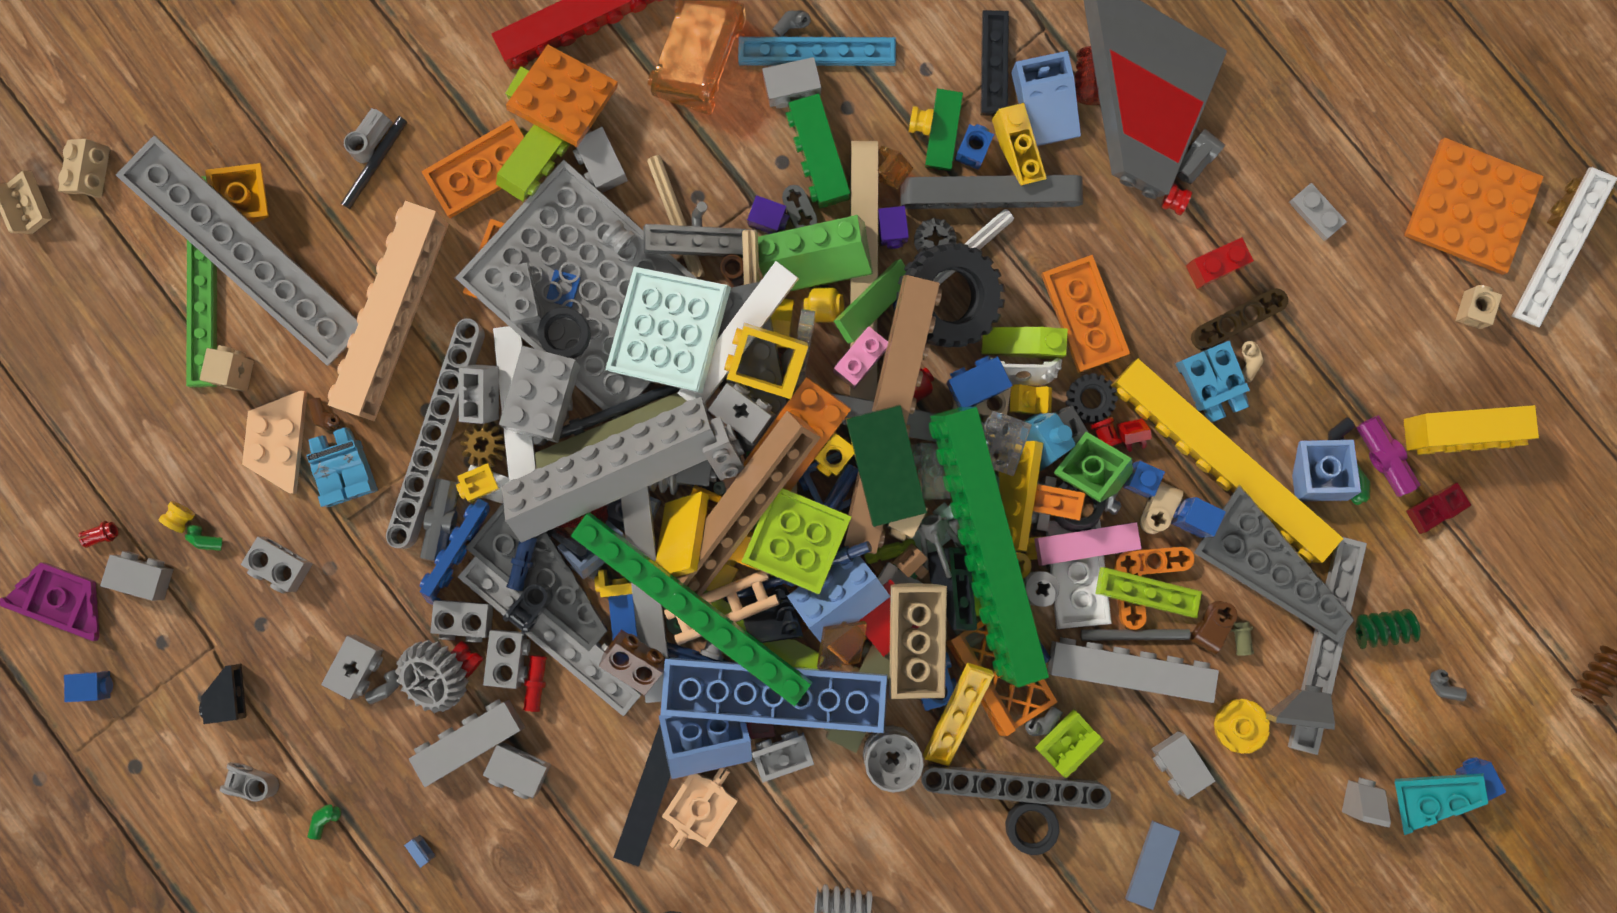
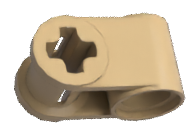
M1161 481L1155 497L1148 498L1140 518V525L1146 533L1156 534L1169 527L1183 497V491ZM1155 515L1157 516L1156 521L1160 523L1154 526L1155 521L1151 519Z

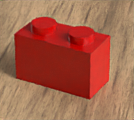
M1243 237L1193 259L1186 265V268L1196 288L1199 289L1245 268L1254 260Z

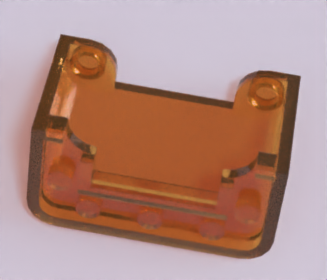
M677 0L674 13H676L657 68L650 72L647 84L651 86L652 96L711 116L715 107L713 99L715 93L718 92V83L732 44L739 35L738 31L742 32L746 22L745 5L734 0Z

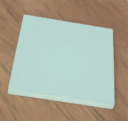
M634 267L605 370L702 393L731 287L725 284Z

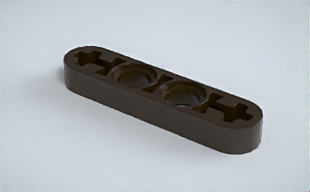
M1278 288L1271 289L1200 325L1191 334L1192 344L1200 350L1209 349L1281 312L1288 305L1287 294ZM1272 297L1280 299L1277 306L1272 305L1264 309L1262 305L1270 301ZM1247 306H1252L1257 310L1258 316L1255 320H1249L1245 316L1244 312ZM1224 318H1229L1234 322L1235 326L1232 332H1226L1222 329L1221 322ZM1215 329L1217 334L1208 338L1207 342L1199 340V337L1202 335L1201 330L1205 334Z

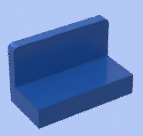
M633 594L609 596L613 640L621 629L638 638Z

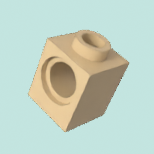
M1477 285L1464 291L1455 321L1478 329L1493 325L1502 294L1493 292V288L1485 285ZM1477 300L1482 304V311L1476 306Z

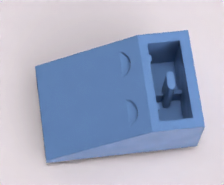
M1068 51L1015 62L1011 74L1018 103L1025 104L1037 146L1080 137L1075 82Z

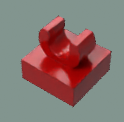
M1143 418L1117 424V434L1129 452L1132 451V443L1139 442L1141 448L1145 449L1147 446L1146 440L1152 439L1151 429Z

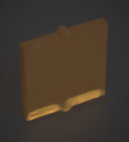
M844 621L839 625L823 627L817 662L818 669L841 668L844 665L860 663L867 623L865 621L852 623Z

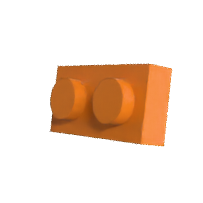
M1037 484L1033 512L1081 521L1086 494Z

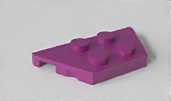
M40 562L31 570L28 577L23 578L15 585L16 588L10 594L0 598L1 607L88 640H99L96 581L49 563Z

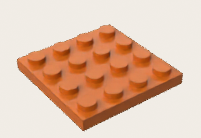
M1443 138L1439 142L1404 236L1501 275L1507 274L1544 176L1448 138Z

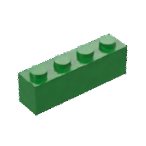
M819 93L789 102V112H786L785 115L789 128L794 127L797 135L793 137L797 153L802 152L804 161L801 162L804 177H810L812 186L808 187L812 202L817 201L819 209L850 200V191Z

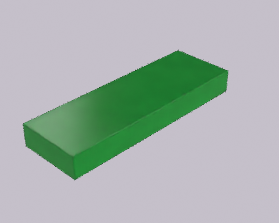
M937 88L925 168L951 171L963 92Z

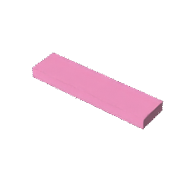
M1137 522L1034 539L1039 566L1141 549Z

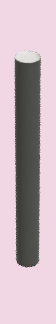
M1081 630L1080 638L1081 641L1190 640V630Z

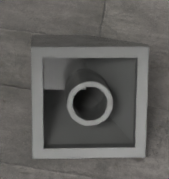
M1305 685V690L1296 689L1266 713V719L1276 723L1335 730L1331 694L1322 692L1323 687Z

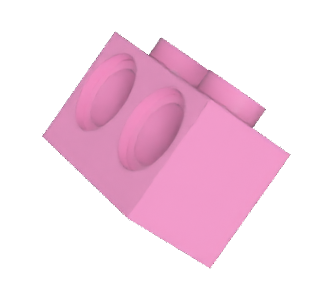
M868 326L834 367L833 373L851 388L855 389L886 352L888 341Z

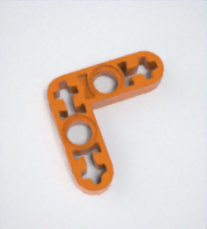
M1186 547L1121 552L1114 560V570L1127 573L1126 567H1121V561H1125V556H1128V559L1134 562V566L1129 567V573L1142 576L1143 574L1185 571L1193 566L1194 555ZM1179 551H1181L1183 556L1187 557V561H1184L1182 566H1180L1179 562H1169L1170 568L1167 569V557L1179 556ZM1155 553L1161 559V564L1157 569H1152L1147 564V558L1150 554ZM1118 600L1121 624L1127 629L1133 630L1143 627L1146 622L1145 606L1133 605L1134 614H1139V619L1135 620V625H1132V622L1126 619L1127 615H1131V607L1124 606L1126 601Z

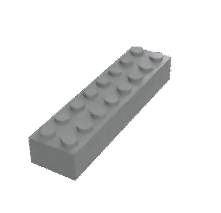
M702 397L686 401L681 406L662 412L652 419L635 424L632 428L618 434H613L603 441L586 446L572 455L562 457L543 468H537L523 477L509 481L502 486L505 521L522 543L707 460L702 449L717 442L710 423L713 417Z

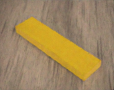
M967 662L923 753L926 760L950 766L994 677L992 670Z

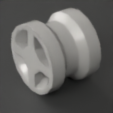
M617 220L604 233L602 241L605 244H611L614 252L619 255L632 243L636 235L632 231H627L624 228V224Z

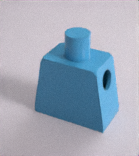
M1056 413L1033 414L1013 428L1021 441H1038L1043 443L1039 471L1048 467L1076 446L1072 438L1071 428L1064 425Z

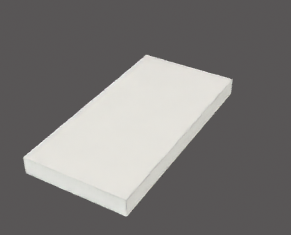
M1100 520L1092 529L1101 528ZM1049 521L1046 536L1072 533L1062 528L1056 521ZM1104 555L1049 564L1050 574L1057 579L1059 584V595L1054 601L1056 629L1112 624L1109 597L1095 594L1100 567H1105Z

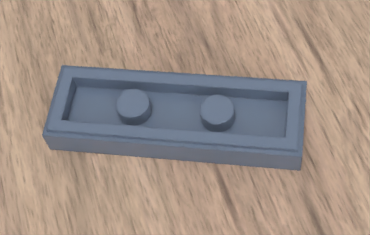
M1152 820L1125 897L1126 900L1152 910L1154 909L1180 833L1179 830Z

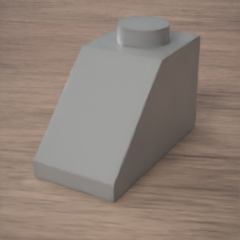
M1359 777L1358 782L1348 780L1342 812L1360 821L1390 828L1391 820L1386 791L1376 787V781L1361 777Z

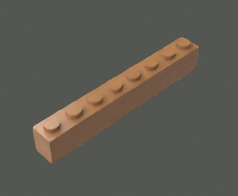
M786 411L705 519L697 572L675 577L699 596L704 593L821 438L807 422Z

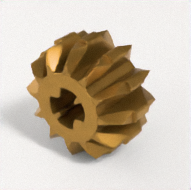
M485 423L481 429L479 425L474 424V433L464 432V435L469 440L461 441L460 445L468 447V449L462 452V455L464 457L470 456L469 464L474 465L478 462V467L488 463L490 467L496 466L494 458L504 459L503 455L499 453L500 450H506V446L500 444L505 440L503 434L498 435L500 428L494 426L490 430V424ZM482 440L489 442L486 445V451L479 449L483 445Z

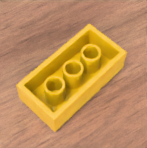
M1535 405L1426 413L1403 419L1407 451L1417 450V455L1434 454L1435 452L1452 453L1461 452L1462 450L1478 451L1487 450L1488 448H1514L1515 446L1528 445V440L1539 438Z

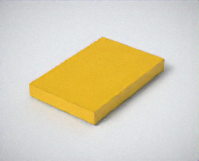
M698 492L665 503L655 562L674 577L697 572L709 499V495L704 492Z

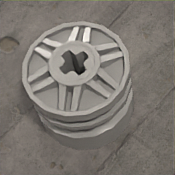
M894 725L885 726L883 733L872 732L865 741L863 758L866 773L872 783L878 788L892 793L901 792L912 787L920 778L924 765L922 753L915 738L906 729ZM888 751L891 753L896 752L897 758L895 760L892 758L888 759L886 753Z

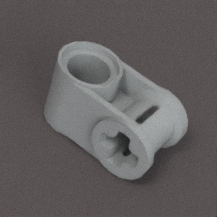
M231 762L227 764V777L224 785L220 786L219 791L230 796L257 802L274 796L279 789V782L273 774L253 769L245 764ZM260 781L265 786L264 793H261L258 788Z

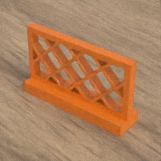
M982 621L977 623V630H964L946 640V645L962 672L967 662L982 667L983 655L994 657L993 653L985 651L988 631L986 624H983ZM985 625V631L978 630ZM973 632L984 634L980 650L971 648L965 637ZM974 652L979 653L978 659H977L976 655L974 654ZM995 671L992 682L981 701L982 707L999 736L1010 735L1016 731V728L1057 703L1056 698L1044 679L1037 681L1039 686L1035 685V682L1025 685L1029 687L1025 702L1012 699L1015 688L1012 684H1010L1007 697L998 695L995 687L997 679L1001 678L996 675ZM1033 689L1042 690L1048 701L1040 706L1031 704ZM1011 702L1025 705L1022 717L1015 722L1009 713ZM1029 707L1035 708L1029 712Z

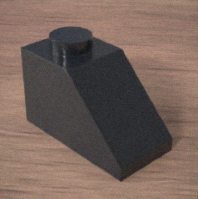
M242 664L225 666L201 696L199 714L203 718V724L233 721L247 717Z

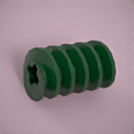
M1403 609L1402 611L1393 610L1390 613L1381 612L1380 614L1359 615L1356 620L1355 634L1360 649H1365L1367 641L1371 648H1376L1378 639L1384 647L1388 645L1389 639L1393 645H1398L1399 637L1404 644H1408L1410 642V635L1413 641L1417 643L1420 639L1421 629L1413 611Z

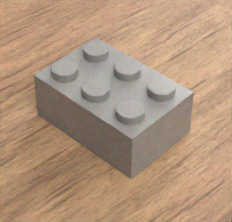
M522 346L499 425L506 430L558 443L580 368L578 362L575 359Z

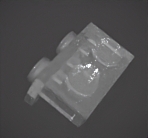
M933 443L911 445L923 499H950V492H947L943 482V477L946 476L944 467L939 464L936 456V450L939 449L938 445Z

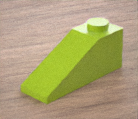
M992 327L993 330L988 335H982L981 354L1040 359H1055L1057 357L1062 359L1066 356L1068 331L1066 328Z

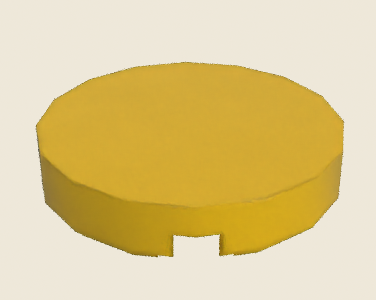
M1246 699L1230 700L1222 705L1216 713L1214 721L1215 735L1219 742L1230 751L1241 754L1253 753L1262 748L1269 737L1270 721L1266 719L1265 710L1253 701Z

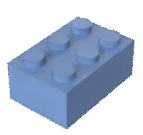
M858 556L847 564L841 565L839 563L831 566L820 595L798 587L787 597L820 643L826 646L887 600L890 595L863 559Z

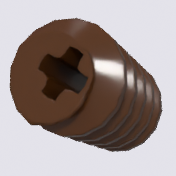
M1602 645L1600 646L1601 653H1595L1594 655L1596 662H1589L1588 668L1590 671H1583L1582 677L1584 680H1577L1576 686L1578 689L1573 688L1571 692L1584 702L1595 706L1607 707L1608 703L1602 697L1613 698L1614 694L1608 688L1613 687L1617 689V682L1614 680L1617 678V651Z

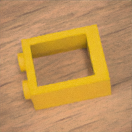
M744 322L742 329H736L732 344L737 345L734 356L728 354L724 370L728 371L727 379L791 399L808 349V343ZM748 335L794 349L782 386L737 372Z

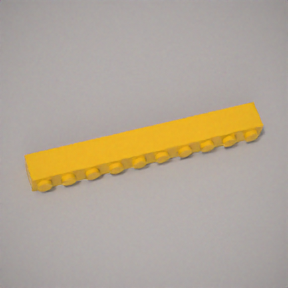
M1139 359L1133 361L1111 385L1113 388H1116L1117 392L1115 394L1124 402L1129 401L1136 407L1134 410L1140 417L1145 420L1149 418L1156 425L1155 429L1158 433L1166 438L1169 436L1176 442L1175 447L1184 455L1188 456L1190 454L1197 461L1195 464L1199 469L1214 475L1217 478L1216 483L1226 491L1231 490L1234 493L1240 484L1288 542L1299 550L1298 553L1306 562L1323 563L1344 539Z

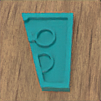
M1484 773L1395 779L1404 835L1410 834L1424 826L1434 825L1438 821L1453 815L1457 816L1489 804Z

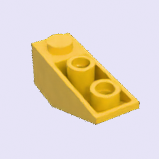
M1021 103L999 109L992 119L999 145L1020 186L1046 180L1025 104Z

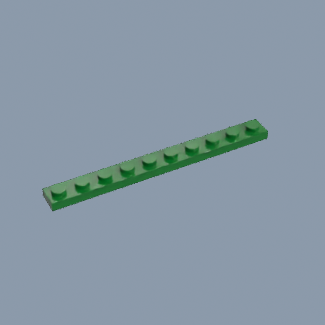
M590 512L584 516L572 533L571 537L794 707L813 683Z

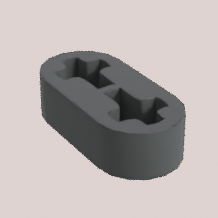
M798 185L788 186L783 192L782 201L783 205L786 206L794 228L804 227V225L799 226L801 222L799 213L803 212L806 219H812L810 225L817 224L816 214L803 188ZM794 192L796 196L801 195L798 198L800 207L796 208L793 201H787L790 199V193Z

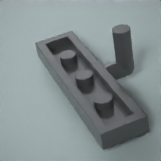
M699 202L692 212V226L645 224L643 227L644 253L719 257L737 255L743 258L742 232L748 229L703 227L702 217L707 210V204Z

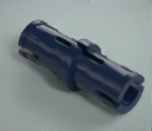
M533 537L522 543L519 540L516 555L512 557L510 562L513 566L508 584L506 585L507 588L524 591L528 570L533 566L531 559L538 538Z

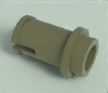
M1250 621L1235 622L1233 628H1231L1235 635L1237 656L1254 654L1251 636L1253 626H1250Z

